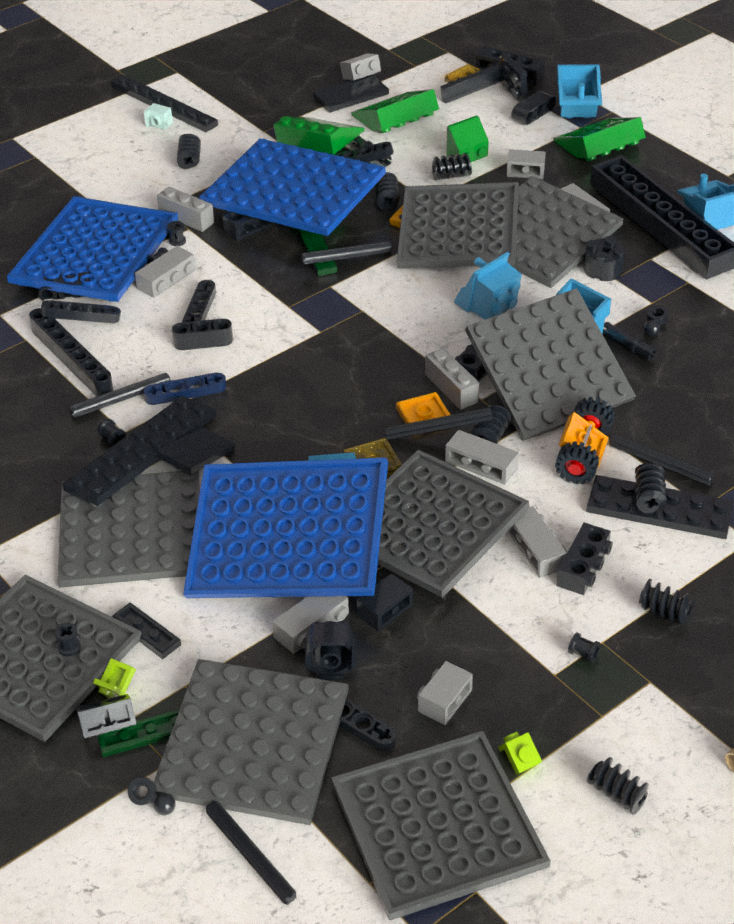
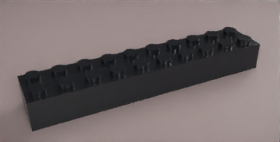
M621 155L592 165L590 185L705 279L734 269V242Z

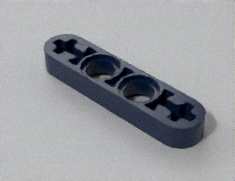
M216 372L151 384L144 388V399L147 404L157 405L173 402L181 396L194 398L223 392L226 389V377L224 374ZM194 385H200L198 388H191ZM173 389H179L177 392H170Z

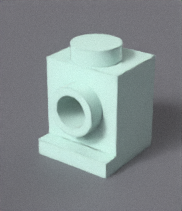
M153 103L144 111L146 127L153 126L166 130L173 123L171 108Z

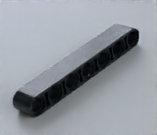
M41 308L33 309L29 313L33 334L96 396H100L114 391L110 371L56 319L42 316L40 313Z

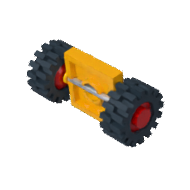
M589 397L588 401L586 398H583L581 402L577 403L574 412L568 417L558 444L561 449L556 459L555 468H557V474L561 473L560 477L562 479L567 477L566 481L569 483L571 480H574V484H578L579 481L581 484H585L586 481L590 482L600 465L609 438L606 435L609 433L614 420V410L611 411V405L606 406L607 402L605 400L602 403L599 402L600 398L596 397L595 401L593 397Z

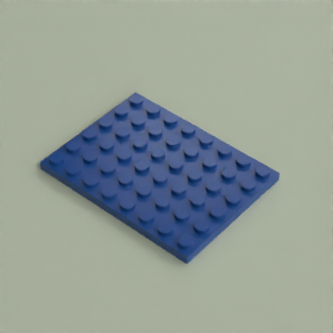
M259 138L199 199L213 204L215 208L329 236L386 174V169L384 166Z
M74 196L7 275L8 283L35 287L37 289L47 286L52 287V291L119 302L135 280V273L146 265L147 256L154 254L170 232L167 229V225L172 221H178V213ZM78 273H91L81 276L80 280L83 285H69L46 281L43 278L45 277L47 279H55L62 275L63 281L74 282L78 279ZM68 274H74V275H76V276L73 277V278H66V277H65V276L68 275ZM85 278H91V281H88V282H87V281H84V279H85Z
M362 458L204 465L183 595L186 598L374 596L388 469L387 459Z

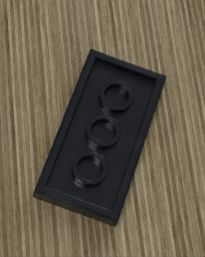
M371 74L314 91L313 97L326 110L333 112L388 95L389 88Z

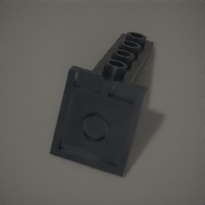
M506 53L500 55L499 64L440 86L442 101L449 103L502 82L505 89L510 91L521 102L528 98L526 71Z

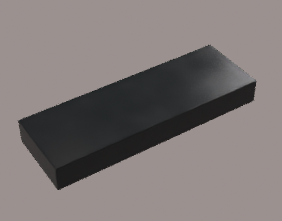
M131 602L112 615L113 618L140 630L142 635L139 642L162 659L181 646L180 638Z

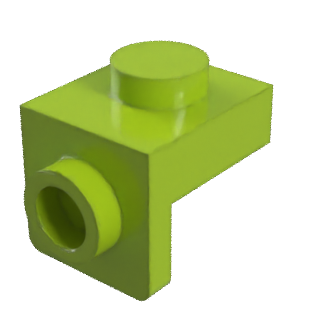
M111 658L101 680L95 678L93 684L100 688L99 693L109 698H113L114 694L117 696L124 695L136 669Z
M517 731L504 737L505 743L498 746L500 752L505 750L516 774L542 763L529 733L520 736Z

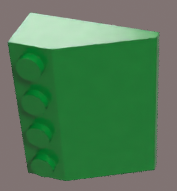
M434 89L408 91L355 110L351 112V115L371 130L386 133L391 131L393 126L395 128L405 126L407 121L411 123L420 120V116L428 117L434 115L433 112L439 110Z
M284 116L274 124L277 142L331 155L337 153L365 131L363 127L310 117Z
M641 117L608 118L559 135L553 139L554 142L576 158H585V161L596 159V155L610 154V150L624 149V145L638 144L639 140L646 137Z

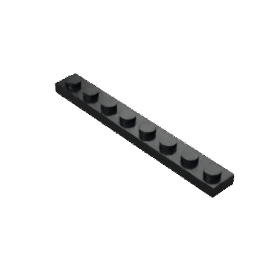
M120 75L111 81L112 88L150 106L154 103L171 108L172 117L201 131L208 132L218 126V119L126 75Z

